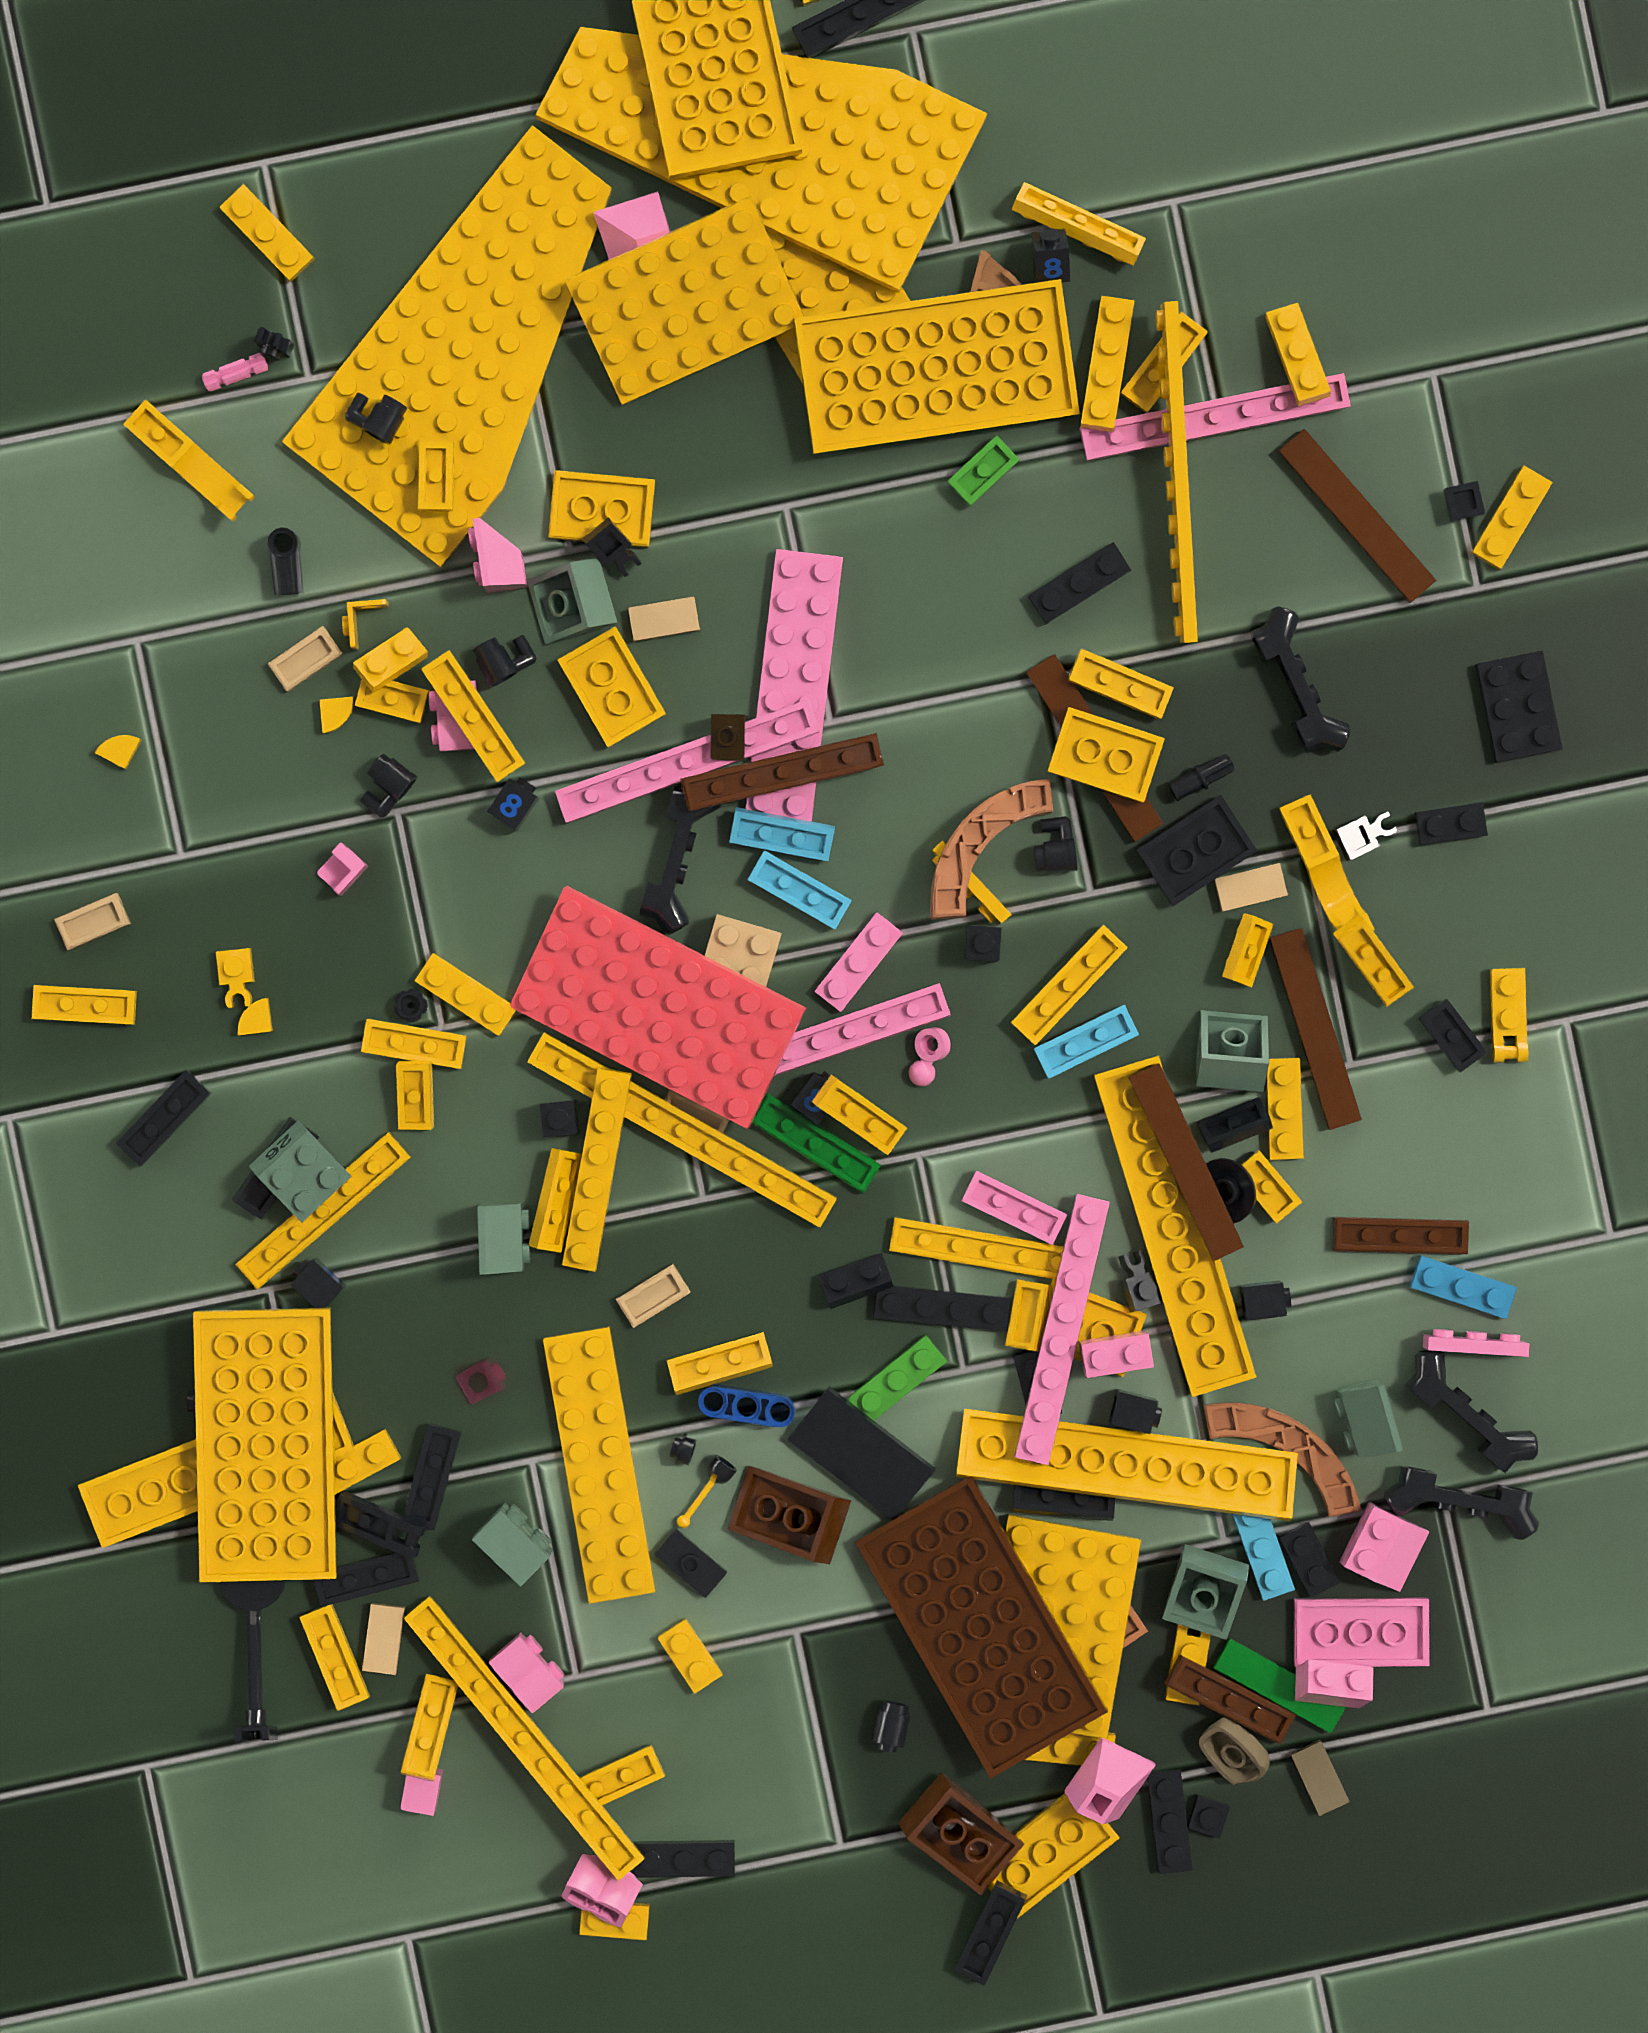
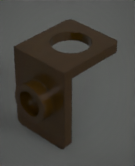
M711 714L710 757L712 760H744L745 721H749V716L742 714Z

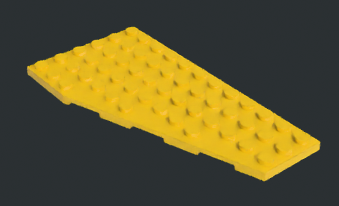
M580 27L535 114L537 120L720 208H725L751 196L766 230L897 293L900 292L987 118V113L898 70L782 54L802 144V154L670 180L639 35Z
M532 125L282 441L287 447L440 568L445 565L467 537L468 528H474L473 519H481L505 488L524 430H526L554 347L573 300L565 279L582 272L596 231L598 230L594 211L606 208L612 188ZM357 392L369 398L361 414L367 417L376 402L381 401L384 394L399 401L408 408L403 416L405 419L395 434L391 445L375 439L359 427L346 421L345 412ZM419 441L454 443L453 511L418 510Z

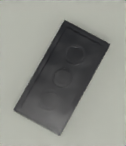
M830 1386L787 1439L891 1520L896 1519L935 1471L934 1466Z

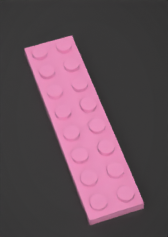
M776 549L756 718L809 700L820 733L756 755L751 758V762L821 746L843 557ZM816 782L749 797L746 800V809L812 822Z

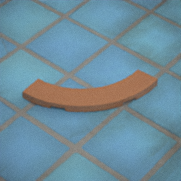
M1050 779L1035 780L1010 787L985 800L958 825L942 850L935 868L930 897L931 920L964 918L966 916L967 887L972 867L986 845L1005 828L1021 820L1048 815L1053 812Z
M1219 1402L1203 1405L1210 1439L1219 1437L1249 1438L1265 1442L1281 1451L1298 1453L1297 1463L1307 1472L1319 1490L1328 1517L1362 1511L1353 1482L1333 1450L1305 1425L1288 1415L1255 1404Z

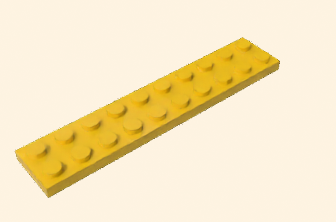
M1157 1055L1093 1076L1152 1270L1154 1271L1163 1300V1306L1190 1395L1195 1397L1257 1377L1221 1259L1212 1261L1128 1078L1157 1063L1161 1065L1160 1058Z
M964 1409L956 1477H972L975 1480L1275 1520L1291 1521L1298 1458V1453L1059 1421L1049 1464L1045 1465L1014 1457L1024 1416Z

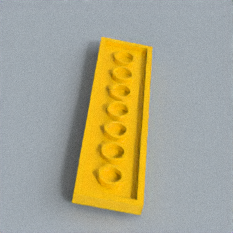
M610 1326L545 1337L543 1342L589 1604L654 1593L656 1589Z
M333 1393L335 1458L354 1450V1444ZM196 1439L78 1485L102 1548L198 1511Z

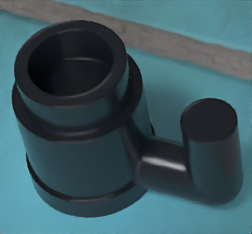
M357 392L345 412L346 421L359 427L375 439L391 445L395 434L405 419L403 416L408 408L399 401L384 394L381 401L376 402L367 417L361 414L369 398Z
M521 635L512 641L521 655L513 660L510 658L505 647L499 644L496 637L485 641L473 649L477 658L475 661L490 688L507 681L519 671L536 662L537 657L525 635Z
M383 753L370 767L367 775L374 779L373 783L387 794L380 801L367 791L360 799V802L377 816L386 817L396 803L410 790L418 776L410 772L396 759H390Z
M1066 816L1040 819L1042 833L1059 831L1060 840L1046 841L1042 845H1034L1036 871H1047V873L1078 871L1071 820Z

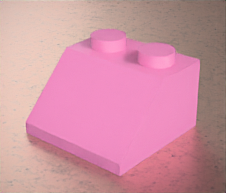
M1368 1502L1339 1562L1344 1567L1374 1582L1400 1592L1429 1531Z

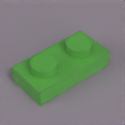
M996 435L953 475L947 483L971 507L1014 467L1020 459Z

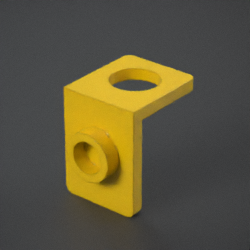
M386 599L347 602L348 616H342L344 636L350 637L351 649L359 650L356 610L388 608L389 602Z

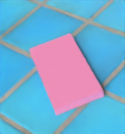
M1427 1597L1293 1598L1295 1667H1298L1308 1659L1368 1667L1429 1666V1599Z

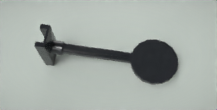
M286 1580L220 1582L221 1591L227 1600L236 1607L246 1610L249 1710H246V1726L235 1728V1742L251 1741V1731L253 1739H260V1730H262V1741L278 1740V1726L266 1725V1709L263 1710L261 1610L269 1607L279 1599L285 1589Z

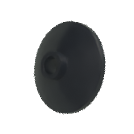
M1217 1158L1207 1162L1206 1165L1233 1224L1242 1221L1251 1213L1256 1201V1188L1251 1175L1241 1164L1231 1159ZM1227 1183L1232 1187L1233 1193L1228 1191Z

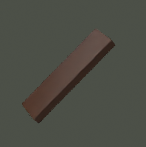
M1333 1217L1334 1251L1468 1254V1220Z
M1179 1654L1164 1683L1169 1688L1280 1745L1296 1716L1293 1712Z

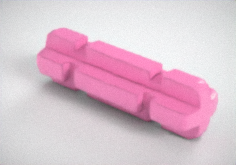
M257 353L249 356V360L245 361L243 358L219 367V371L211 370L202 374V380L208 391H214L221 388L222 384L227 386L249 378L251 373L255 372L257 375L268 370V364L264 355Z

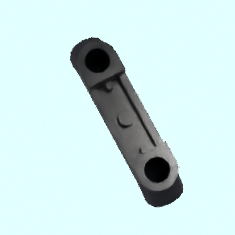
M1276 606L1270 610L1264 626L1250 631L1252 641L1262 663L1275 658L1303 717L1291 725L1305 752L1309 753L1321 746L1338 752L1344 749L1351 728L1346 722L1321 714L1317 705L1321 703L1320 696L1313 684L1308 686L1303 673L1307 672L1301 656L1299 654L1294 655L1290 648L1299 617L1292 610Z
M677 785L673 789L666 818L678 821L663 880L661 885L647 883L639 914L656 919L662 932L667 935H671L687 926L690 920L674 891L676 884L683 885L688 865L682 864L685 851L692 852L697 833L691 832L693 823L721 807V804L687 812L682 787Z
M1423 1350L1415 1355L1416 1373L1405 1386L1432 1409L1442 1400L1484 1437L1486 1441L1478 1448V1451L1497 1468L1506 1474L1516 1461H1530L1536 1458L1538 1455V1441L1536 1435L1531 1430L1499 1432L1494 1428L1497 1421L1483 1409L1477 1413L1468 1405L1472 1399L1459 1387L1451 1390L1447 1386L1445 1354L1442 1351Z
M1402 1466L1399 1482L1384 1492V1499L1396 1516H1403L1424 1501L1430 1500L1435 1501L1434 1507L1455 1511V1506L1468 1508V1514L1485 1518L1488 1517V1512L1498 1514L1513 1538L1518 1540L1528 1538L1539 1527V1521L1530 1509L1533 1492L1517 1487L1497 1484L1495 1497L1435 1485L1437 1474L1433 1471Z

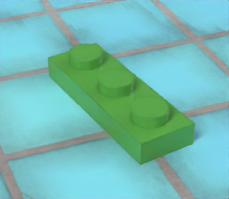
M925 1334L851 1394L848 1400L871 1419L876 1420L945 1364L947 1360Z

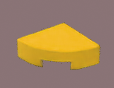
M354 697L320 699L323 734L336 731L348 720L354 708Z
M129 735L115 736L103 742L95 753L127 769L142 740Z
M269 998L260 999L252 1003L243 1012L238 1024V1036L273 1031Z

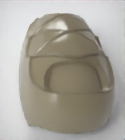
M1223 1717L1217 1720L1204 1731L1199 1739V1746L1204 1755L1216 1770L1233 1785L1257 1781L1269 1769L1270 1757L1267 1750L1252 1734L1248 1733L1231 1719Z

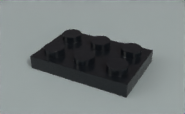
M1543 650L1475 664L1495 763L1563 749Z
M1219 795L1135 851L1173 907L1256 853L1257 849L1223 797Z

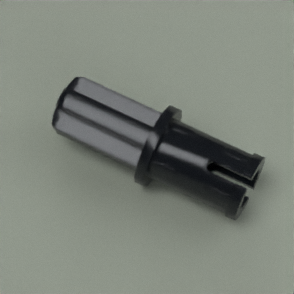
M1224 754L1201 767L1194 766L1193 771L1172 782H1168V786L1178 802L1201 788L1209 789V784L1234 772L1235 768L1230 757Z

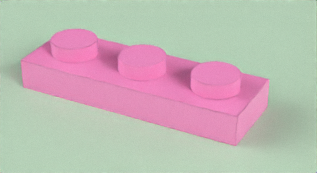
M876 913L814 992L841 1012L903 932L879 913Z
M975 1171L961 1200L1052 1245L1067 1214L979 1171Z
M1433 1329V1335H1423V1348L1426 1350L1529 1357L1530 1343L1520 1341V1335L1500 1333V1339H1489L1486 1332L1467 1331L1466 1337L1453 1336V1330Z

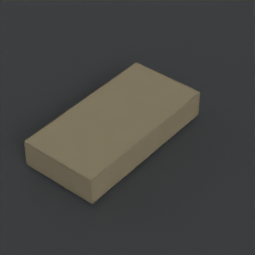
M1320 1739L1290 1753L1319 1816L1350 1802Z

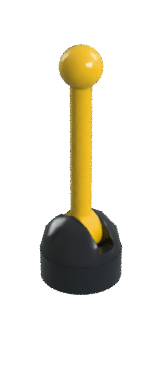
M717 1454L713 1457L707 1468L710 1480L687 1512L677 1518V1525L680 1528H687L689 1526L691 1516L715 1483H727L734 1476L737 1469L733 1464Z

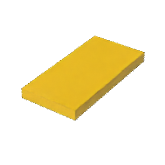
M1064 1793L1014 1833L1024 1842V1845L988 1886V1889L992 1891L998 1880L1026 1894L1027 1898L1017 1917L1018 1919L1119 1839V1835L1109 1823L1101 1824L1077 1813L1068 1796Z

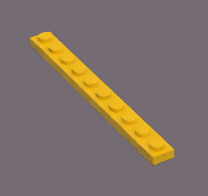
M1169 301L1161 304V310H1156L1155 319L1157 331H1162L1163 344L1158 345L1157 352L1159 365H1164L1165 378L1160 379L1159 386L1161 399H1166L1167 413H1162L1161 419L1163 433H1168L1169 447H1164L1163 452L1165 467H1170L1171 481H1166L1165 486L1167 501H1172L1173 515H1168L1167 520L1169 535H1174L1175 548L1170 549L1169 556L1171 569H1176L1177 582H1173L1171 586L1173 603H1178L1179 616H1174L1173 624L1175 637L1180 636V643L1198 642L1179 310L1178 301Z
M546 1032L541 1036L527 1061L590 1098L593 1097L597 1069L599 1067L607 1068ZM630 1082L625 1118L821 1228L837 1197L638 1084Z
M429 1596L404 1617L409 1626L615 1878L619 1881L645 1859L642 1853L435 1600Z

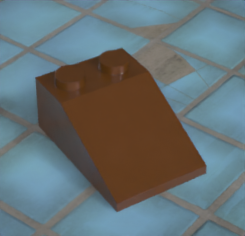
M749 1465L728 1530L810 1561L830 1565L852 1500Z
M942 1772L899 1821V1825L909 1841L980 1895L983 1894L1024 1845V1842L992 1813Z

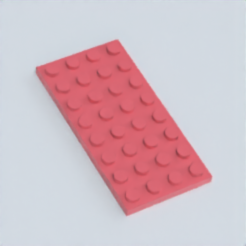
M569 886L563 888L510 1004L513 1009L746 1129L750 1127L806 1010V1007Z

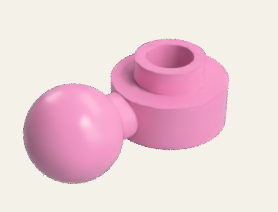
M938 1027L926 1028L921 1030L915 1038V1050L920 1060L915 1061L910 1066L909 1078L917 1086H927L932 1083L935 1078L933 1061L945 1058L950 1051V1039L943 1029ZM934 1039H936L938 1042L937 1049L933 1045Z

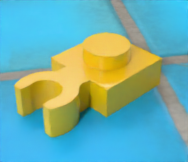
M251 948L216 952L219 985H229L230 988L225 996L226 1006L234 1008L233 998L236 994H242L245 999V1006H250L252 1004V995L245 988V983L255 982Z

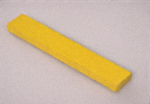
M388 1132L345 1169L352 1177L301 1223L292 1215L235 1265L257 1290L260 1289L408 1161L411 1156L392 1134Z
M895 1217L889 1251L1056 1279L1064 1246Z

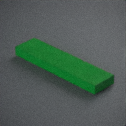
M769 1093L764 1098L752 1121L754 1125L862 1193L865 1192L881 1167V1164Z
M1230 1637L1213 1665L1216 1670L1329 1733H1332L1346 1708L1343 1706L1295 1701L1296 1674Z

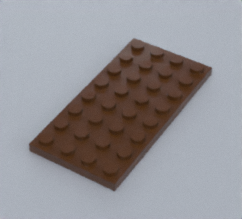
M967 1477L855 1542L990 1779L1108 1712L1107 1707L975 1479Z

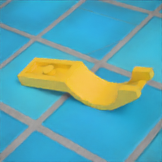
M146 399L123 424L232 522L236 520L237 516L235 514L247 500L252 502L255 498L250 491L216 463Z
M1311 794L1280 807V814L1307 868L1319 902L1334 930L1337 931L1361 914L1374 931L1375 929L1368 914L1360 906L1349 885L1339 853Z

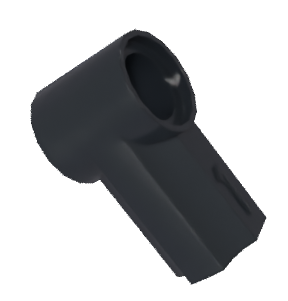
M277 528L270 533L267 543L271 557L274 595L304 593L300 539L295 532L288 528ZM288 534L292 537L293 546L288 552L281 553L276 549V539L280 535Z

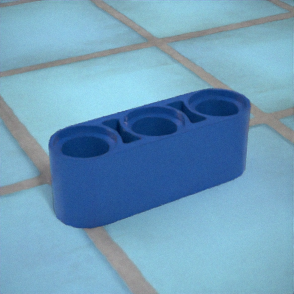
M713 1384L704 1387L698 1399V1406L701 1412L714 1418L771 1427H785L793 1421L795 1416L793 1401L783 1394ZM710 1392L719 1393L723 1398L721 1407L717 1409L708 1408L704 1403L706 1394ZM743 1397H750L757 1404L756 1410L751 1414H743L738 1410V1401ZM777 1402L785 1403L790 1409L789 1415L784 1419H776L770 1412L771 1407Z

